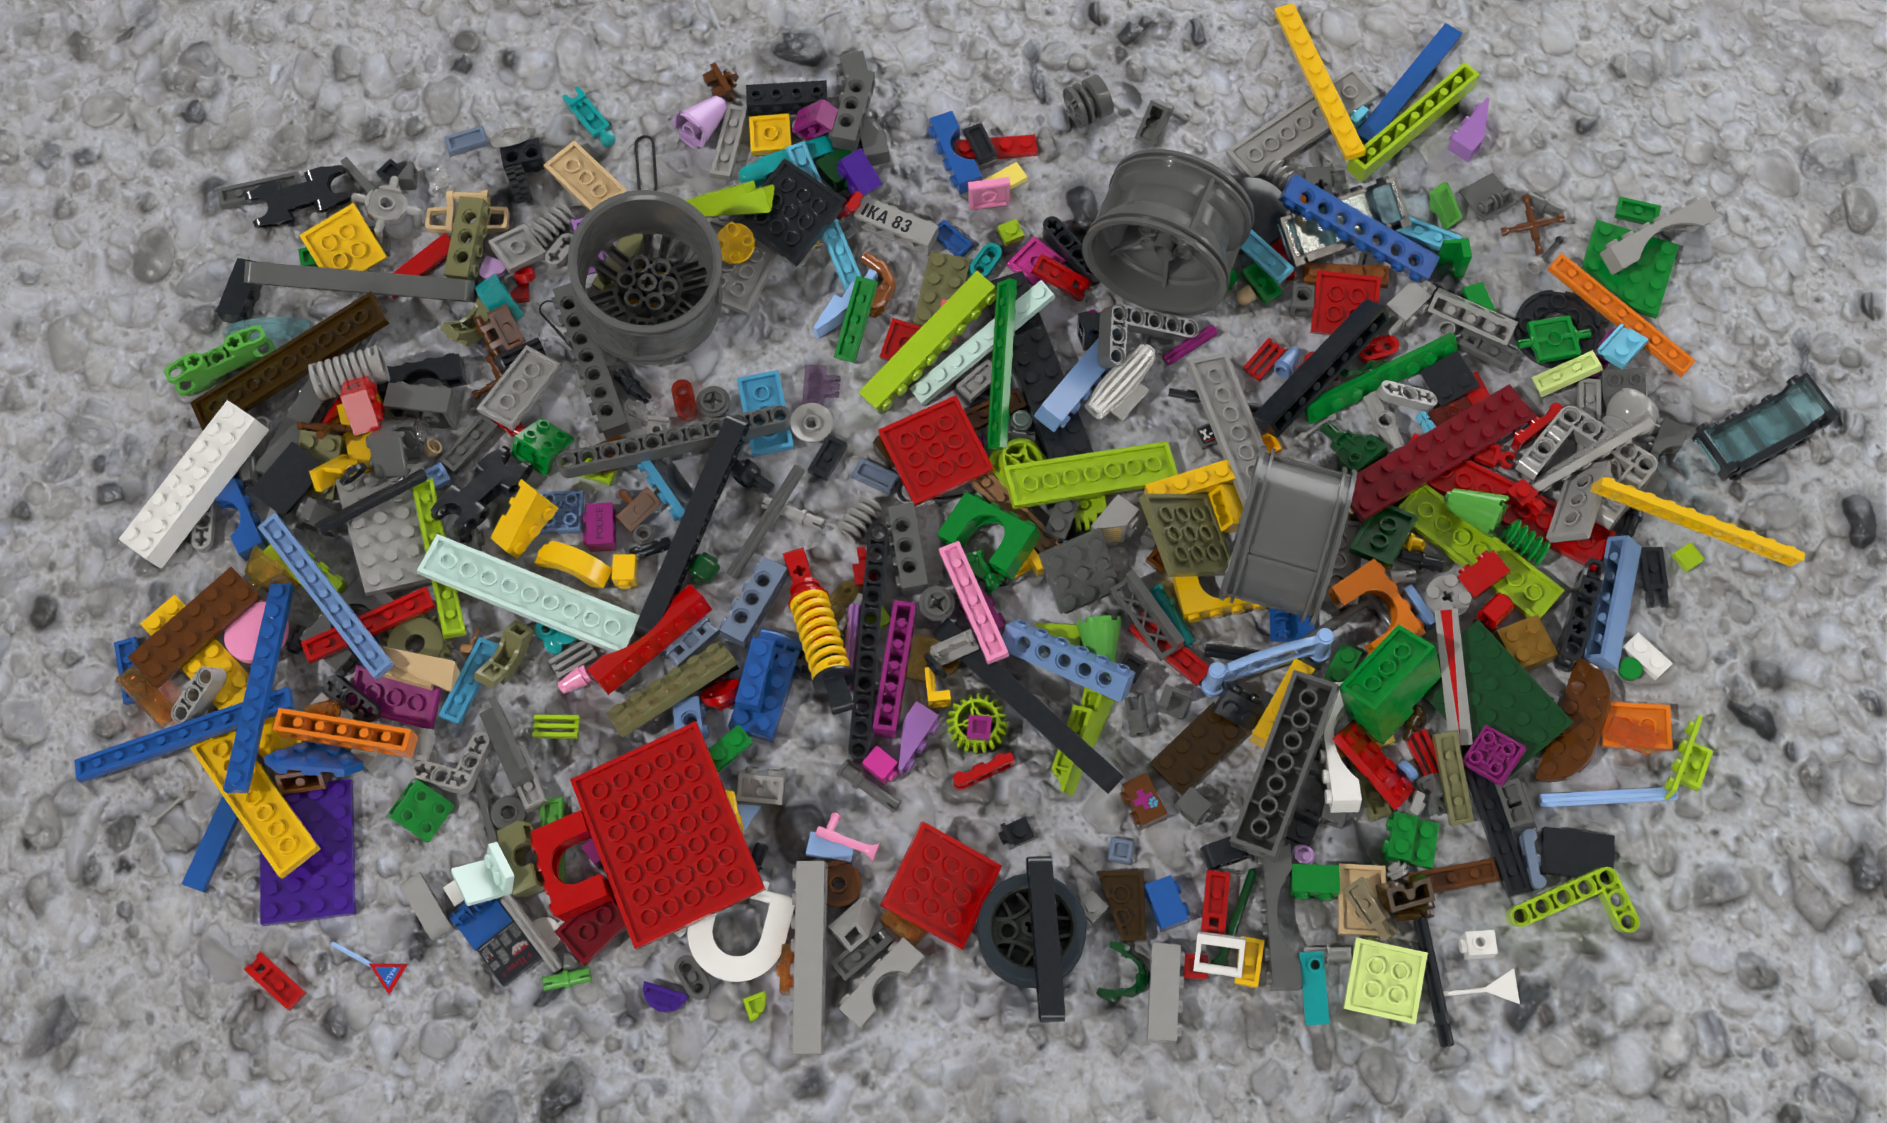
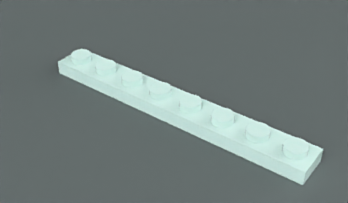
M1042 280L1015 301L1014 332L1056 298ZM995 318L909 388L923 406L993 350Z

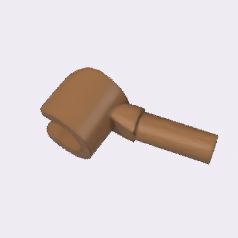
M476 628L470 643L461 644L460 652L462 656L469 657L480 635L481 628Z

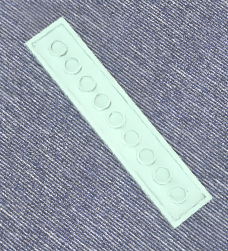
M439 534L436 535L417 569V573L421 576L612 653L629 646L635 634V626L640 616Z

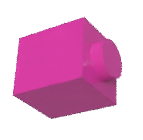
M878 746L862 762L863 769L883 785L888 781L892 782L899 773L898 762Z

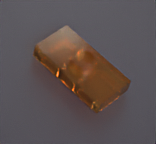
M782 944L781 963H777L776 969L777 977H780L779 992L783 996H790V987L793 986L790 965L791 962H794V953L791 952L790 944Z

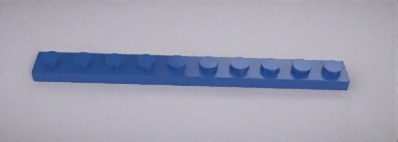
M291 583L270 584L223 787V791L226 793H249L295 587Z
M289 687L271 692L265 720L276 716L278 708L295 710L292 690ZM243 702L75 759L76 780L82 783L234 731L238 726Z

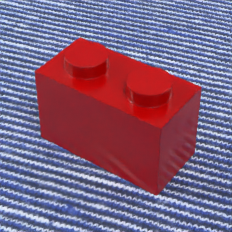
M1487 550L1476 558L1478 561L1472 566L1467 564L1458 571L1460 575L1457 578L1471 594L1473 600L1511 572L1494 550L1490 553Z

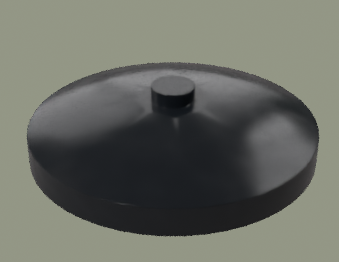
M1253 177L1235 179L1246 191L1253 204L1255 219L1252 230L1267 244L1272 246L1283 235L1280 225L1278 223L1275 224L1274 220L1280 218L1279 214L1288 211L1282 205V202L1278 200L1282 192L1275 185L1263 179ZM1241 249L1238 251V254H1245Z

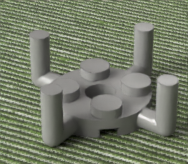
M397 176L391 177L389 185L379 186V189L374 191L372 189L367 196L353 193L351 196V202L356 205L358 210L360 211V203H364L368 218L376 222L374 236L380 245L383 243V228L385 224L398 225L406 214L413 215V225L415 227L422 225V211L419 208L408 206L407 198L399 189V179ZM384 202H389L392 204V206L389 208H385L381 206V204Z

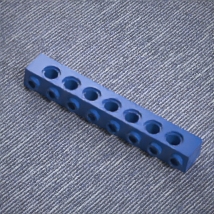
M1297 174L1288 179L1278 198L1285 208L1300 212L1301 217L1306 220H1314L1319 223L1318 226L1326 231L1331 230L1337 234L1336 236L1339 239L1354 243L1355 248L1360 251H1368L1373 254L1372 257L1380 262L1385 261L1391 265L1390 267L1393 270L1408 274V278L1414 282L1419 283L1428 280L1440 258ZM1301 194L1306 196L1307 204L1301 202ZM1319 205L1325 208V214L1319 212ZM1337 215L1342 217L1343 225L1337 222ZM1355 226L1361 229V235L1356 234ZM1373 236L1379 239V245L1373 243ZM1391 246L1396 248V256L1391 253ZM1409 257L1414 259V266L1410 265Z

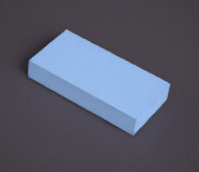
M810 832L806 856L833 861L840 860L852 864L855 849L815 836L816 832Z

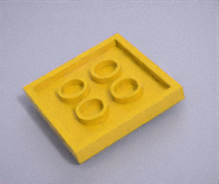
M354 203L299 235L318 267L367 271L388 258Z

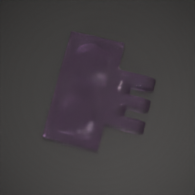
M805 364L802 405L818 403L824 406L825 398H839L840 392L833 390H840L839 382L841 377L838 375H827V365Z

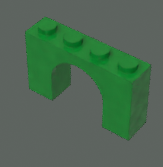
M965 492L938 531L937 536L945 545L959 541L963 549L978 528L987 524L1003 526L1004 538L989 560V563L996 572L1013 580L1041 538L1037 531L1038 527L1029 520H1026V522L1020 520V517L1011 511L1008 513L1002 511L1003 509L996 503L992 502L989 504L985 502V499L976 493L971 495Z

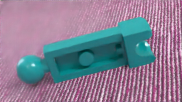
M578 86L575 87L577 92L575 98H570L564 94L562 98L565 106L574 114L595 140L600 137V142L603 146H613L616 137L614 133L609 131L611 130L610 124L591 103L582 89Z

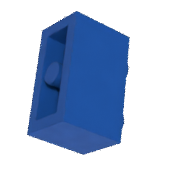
M1169 875L1144 885V893L1160 933L1187 924L1190 911L1187 903H1182L1179 894L1182 892L1177 880L1173 881L1172 876Z

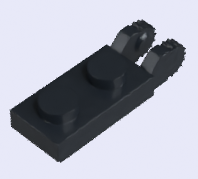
M1642 547L1639 562L1647 608H1653L1655 603L1653 591H1659L1660 606L1667 608L1669 604L1667 589L1669 586L1663 547Z

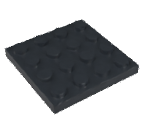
M784 158L761 186L774 185L771 211L769 213L738 214L733 222L748 227L756 240L797 267L844 209L847 200Z

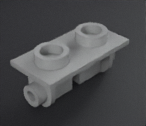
M972 629L930 647L932 657L941 666L979 650Z

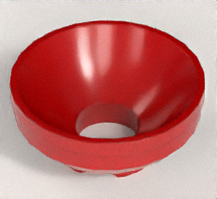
M726 679L717 682L702 692L701 699L705 705L717 710L731 707L735 704L740 682L738 679Z

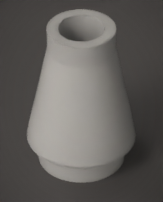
M417 728L416 761L423 760L429 762L437 737L435 730Z

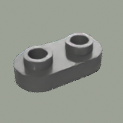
M689 955L678 958L675 962L674 970L688 995L694 1000H703L708 997L711 985L695 959ZM686 965H691V970L686 973L683 971V968ZM697 985H703L701 992H695Z

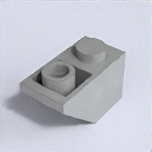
M863 896L832 922L828 928L839 943L851 953L869 937L877 913Z

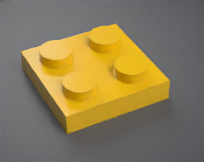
M789 113L749 117L752 156L768 155L792 145Z

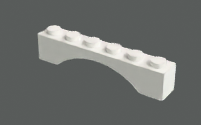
M1333 682V683H1336V684H1338V685L1340 686L1343 682ZM1340 690L1320 742L1322 750H1319L1320 764H1324L1322 782L1327 784L1325 803L1330 805L1331 813L1359 812L1362 801L1359 779L1344 765L1337 752L1335 742L1332 740L1334 729L1345 712Z

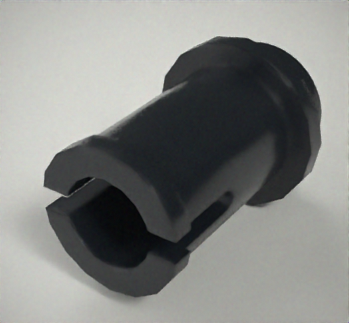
M296 626L291 640L286 643V649L289 652L299 654L300 651H303L302 641L299 638L307 628L306 626Z

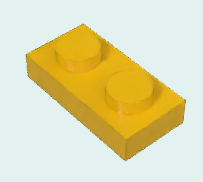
M1245 937L1241 978L1234 977V984L1258 988L1264 940ZM1238 949V955H1237L1236 968H1237V966H1238L1239 949Z

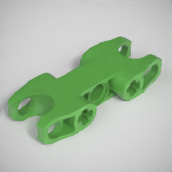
M252 326L230 334L225 338L223 345L203 354L192 352L168 365L163 372L167 381L175 385L180 396H189L211 388L216 384L218 377L238 368L245 369L276 350L271 339H267L262 326ZM260 332L258 339L250 340L252 333ZM265 345L270 346L267 353H259V348ZM174 369L182 370V374L171 377V372ZM191 381L192 384L188 390L181 389L185 382Z

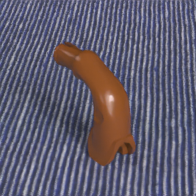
M866 251L861 257V263L876 271L883 280L876 289L869 313L871 317L876 318L885 311L888 302L893 297L896 290V280L885 260H880Z

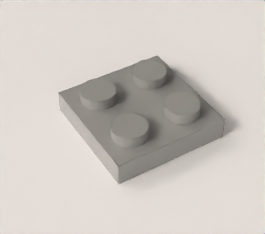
M525 224L488 241L489 247L510 274L545 258L546 251Z

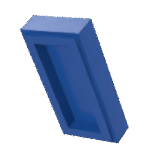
M943 219L938 224L939 234L937 242L953 255L964 257L974 247L972 241Z

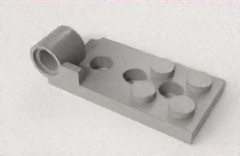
M1617 459L1593 462L1585 469L1581 470L1579 468L1572 472V476L1564 481L1546 536L1550 543L1590 538L1603 497L1590 492L1591 486L1602 477H1610L1618 481L1622 476V467Z

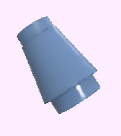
M1291 347L1275 362L1274 372L1281 378H1288L1294 373L1301 356L1299 349Z

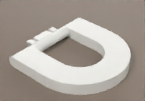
M763 881L766 890L750 897V899L769 903L764 927L757 947L744 956L727 955L715 944L712 930L716 913L688 926L687 940L693 958L706 973L723 981L745 982L761 976L777 962L784 949L795 905H792V897L767 891L769 882Z

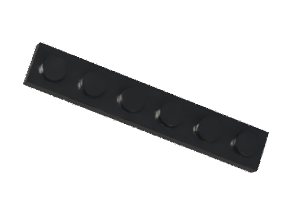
M1464 766L1466 780L1507 898L1530 893L1532 889L1495 784Z

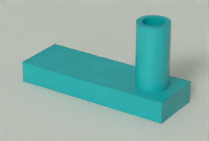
M1323 951L1298 952L1305 1025L1330 1024Z

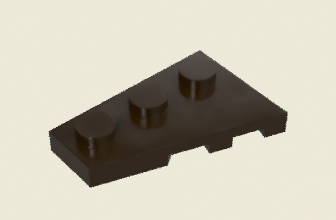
M1144 870L1097 871V876L1121 941L1146 942Z

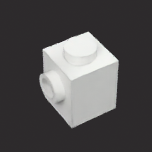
M1495 931L1465 932L1461 939H1459L1460 953H1464V960L1495 957L1498 954Z

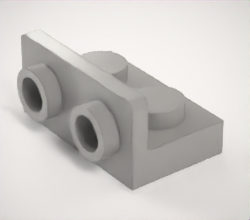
M745 767V769L738 773L736 800L782 805L787 774L781 773L780 769H768L767 772L759 771L758 767Z

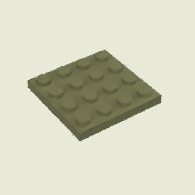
M1143 494L1139 497L1168 577L1225 575L1231 552L1224 534L1221 532L1208 494Z

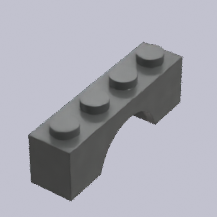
M1664 418L1660 424H1655L1651 436H1654L1653 441L1648 442L1645 451L1652 454L1657 460L1663 455H1676L1683 446L1689 427ZM1640 466L1644 470H1649L1646 466ZM1658 467L1652 480L1642 492L1653 493L1656 497L1662 498L1668 482L1661 476Z

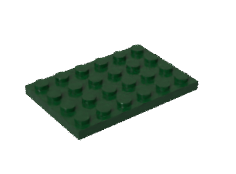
M1477 620L1461 634L1472 739L1474 743L1484 726L1487 725L1524 745L1527 750L1509 777H1511L1574 722L1490 631ZM1438 653V654H1437V658H1438L1439 667H1440V657H1439V653ZM1441 676L1426 692L1424 697L1446 720Z

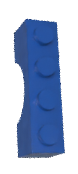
M953 111L929 118L930 127L927 128L930 138H934L936 141L935 148L937 154L942 155L944 159L942 160L943 167L951 175L949 178L952 187L957 188L959 195L968 192V182L982 181V175L975 159L962 158L952 149L954 141L960 138V126Z
M234 475L214 500L222 508L239 510L240 522L236 531L230 537L237 553L245 561H248L263 553L268 547V540L258 528L262 522L256 512L253 513L251 507L254 506V503L250 496L244 492L246 486L242 483L240 477L237 478Z

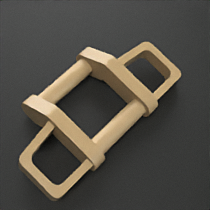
M447 190V207L428 208L426 211L425 227L428 232L452 234L457 212L456 200H459L460 196L483 198L490 205L491 214H504V222L501 225H490V218L488 219L486 225L487 233L507 232L509 229L510 213L508 208L491 206L489 190H482L481 192H455L454 190ZM447 214L445 226L431 225L432 216Z

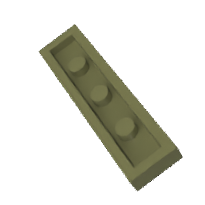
M635 234L620 239L616 248L632 259L641 248L643 234ZM608 257L606 263L617 270L622 269L620 265ZM595 269L597 276L592 282L593 287L603 291L615 286V282Z
M1452 730L1432 734L1431 741L1435 748L1440 780L1445 794L1444 802L1448 823L1450 826L1474 822L1457 731Z

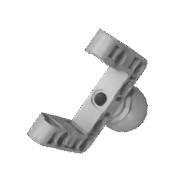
M1622 388L1610 399L1606 409V416L1602 418V421L1596 420L1575 406H1566L1560 410L1520 459L1515 470L1529 479L1535 480L1542 470L1544 471L1559 454L1560 448L1567 439H1572L1586 448L1648 411L1656 424L1659 410L1649 397L1632 388ZM1570 418L1574 422H1568L1565 419ZM1584 430H1589L1592 434H1587ZM1633 437L1629 444L1622 447L1620 445L1617 446L1604 458L1607 460L1617 459L1620 462L1622 472L1624 473L1617 482L1624 485H1632L1637 490L1643 491L1652 480L1658 466V461L1652 454L1634 444L1635 437ZM1539 450H1546L1548 453L1543 454ZM1621 454H1628L1630 457L1625 458ZM1640 466H1646L1649 470H1644ZM1604 497L1595 522L1611 530L1629 506Z

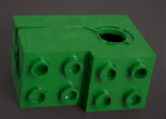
M1398 624L1339 686L1348 722L1354 720L1364 728L1368 735L1385 744L1413 714L1412 707L1440 679L1441 672L1435 646Z

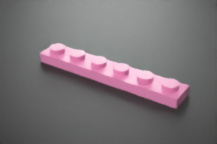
M957 541L939 548V554L987 664L1009 657L1008 650L960 542Z

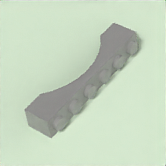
M1707 196L1699 200L1697 197H1694L1685 203L1686 207L1682 208L1679 205L1670 210L1669 216H1666L1664 213L1653 219V224L1650 225L1647 222L1638 227V232L1634 233L1632 230L1621 236L1623 240L1618 242L1617 239H1614L1605 245L1607 249L1599 254L1611 275L1638 261L1647 241L1654 234L1668 230H1681L1692 233L1719 218Z

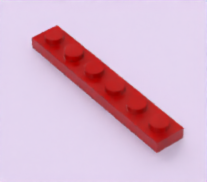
M425 586L360 615L358 618L370 634L375 636L433 610L436 606L429 589ZM335 627L301 642L310 664L349 647Z

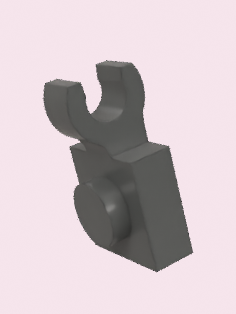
M1431 773L1415 780L1417 790L1426 794L1423 802H1427L1429 814L1431 816L1446 814V806L1439 798L1445 795L1439 773Z

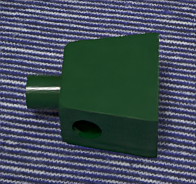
M837 149L815 161L819 176L836 193L846 189L850 194L848 183L845 178L842 179L838 174L836 164L844 157L853 153V151Z

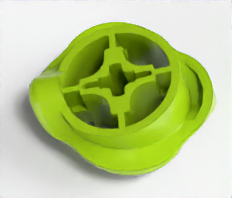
M1026 438L1010 440L1007 442V448L992 451L988 457L994 468L993 474L1005 488L1007 486L1002 472L1003 466L1047 460L1037 444Z

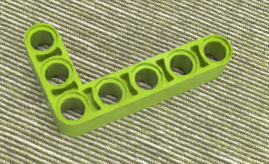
M1611 867L1594 869L1515 904L1507 909L1505 915L1506 921L1511 926L1523 927L1594 895H1598L1615 930L1621 933H1631L1636 931L1640 925L1639 917L1617 872ZM1602 872L1607 873L1609 877L1607 884H1603L1600 881V874ZM1581 881L1585 882L1588 887L1585 894H1582L1578 888ZM1560 890L1566 894V901L1563 904L1557 900V893ZM1614 893L1619 897V904L1617 906H1614L1610 900ZM1538 900H1541L1545 905L1542 913H1539L1535 907ZM1517 909L1522 911L1524 916L1520 923L1514 919V913ZM1625 915L1630 919V925L1627 929L1621 923Z

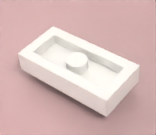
M1639 632L1622 647V651L1628 657L1637 659L1641 663L1642 669L1655 681L1673 664Z

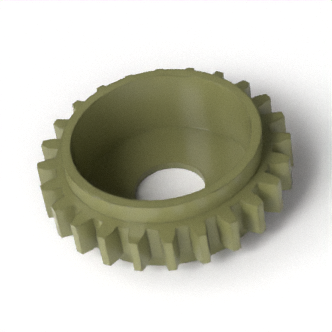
M425 613L423 617L419 615L393 627L392 631L387 630L386 633L389 635V638H383V642L387 644V646L383 647L407 651L405 646L407 639L413 635H420L424 638L425 645L418 654L447 659V656H453V653L449 650L454 648V644L450 642L453 638L443 639L440 620L438 621L435 615L430 618L428 613Z

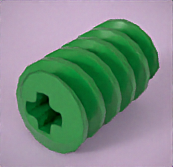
M1518 519L1508 525L1500 535L1499 540L1507 537L1506 545L1514 542L1512 550L1515 551L1521 548L1520 556L1528 553L1527 561L1529 562L1535 558L1534 566H1537L1547 555L1550 542L1545 541L1542 543V536L1535 538L1536 531L1531 530L1528 532L1529 526L1524 525L1521 527L1522 521Z

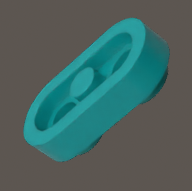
M995 243L984 245L970 264V275L972 276L976 271L982 270L984 272L981 274L987 279L1002 259L1001 247Z

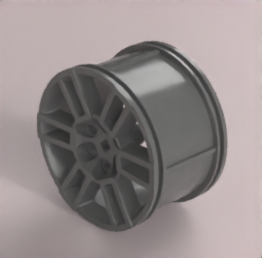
M636 190L615 195L599 203L585 215L577 226L569 246L568 271L574 292L578 319L587 335L596 345L608 354L625 362L649 365L666 363L684 357L698 348L709 337L718 321L722 308V253L713 227L698 209L687 201L669 193L653 190ZM643 234L640 255H636L632 259L613 245V242L624 237ZM654 234L662 235L657 258L651 257ZM673 239L688 245L698 255V258L671 267L668 258ZM601 252L605 253L620 265L622 269H615L599 258L598 255ZM590 267L597 269L604 276L615 282V286L587 295L585 293V285ZM707 270L706 275L685 281L681 280L683 277ZM628 281H631V282H632V283H631L630 285H628V286L623 285L624 283H626V282H628ZM669 287L673 289V291L665 292L664 289ZM707 288L703 297L694 307L681 298L683 294ZM632 299L639 300L637 304L629 303ZM616 301V304L602 310L598 308V306ZM654 302L660 304L657 308H653L650 305ZM678 310L683 315L677 317L674 313ZM625 315L628 318V322L625 323L614 318Z
M1262 445L1255 462L1248 496L1245 500L1233 541L1234 548L1218 597H1220L1219 600L1224 601L1225 596L1231 597L1229 603L1232 604L1234 598L1298 615L1300 616L1301 623H1304L1305 619L1309 618V625L1314 626L1325 598L1354 493L1357 470L1352 469L1350 474H1346V467H1343L1341 472L1275 455L1276 449L1272 448L1271 453H1267V446Z

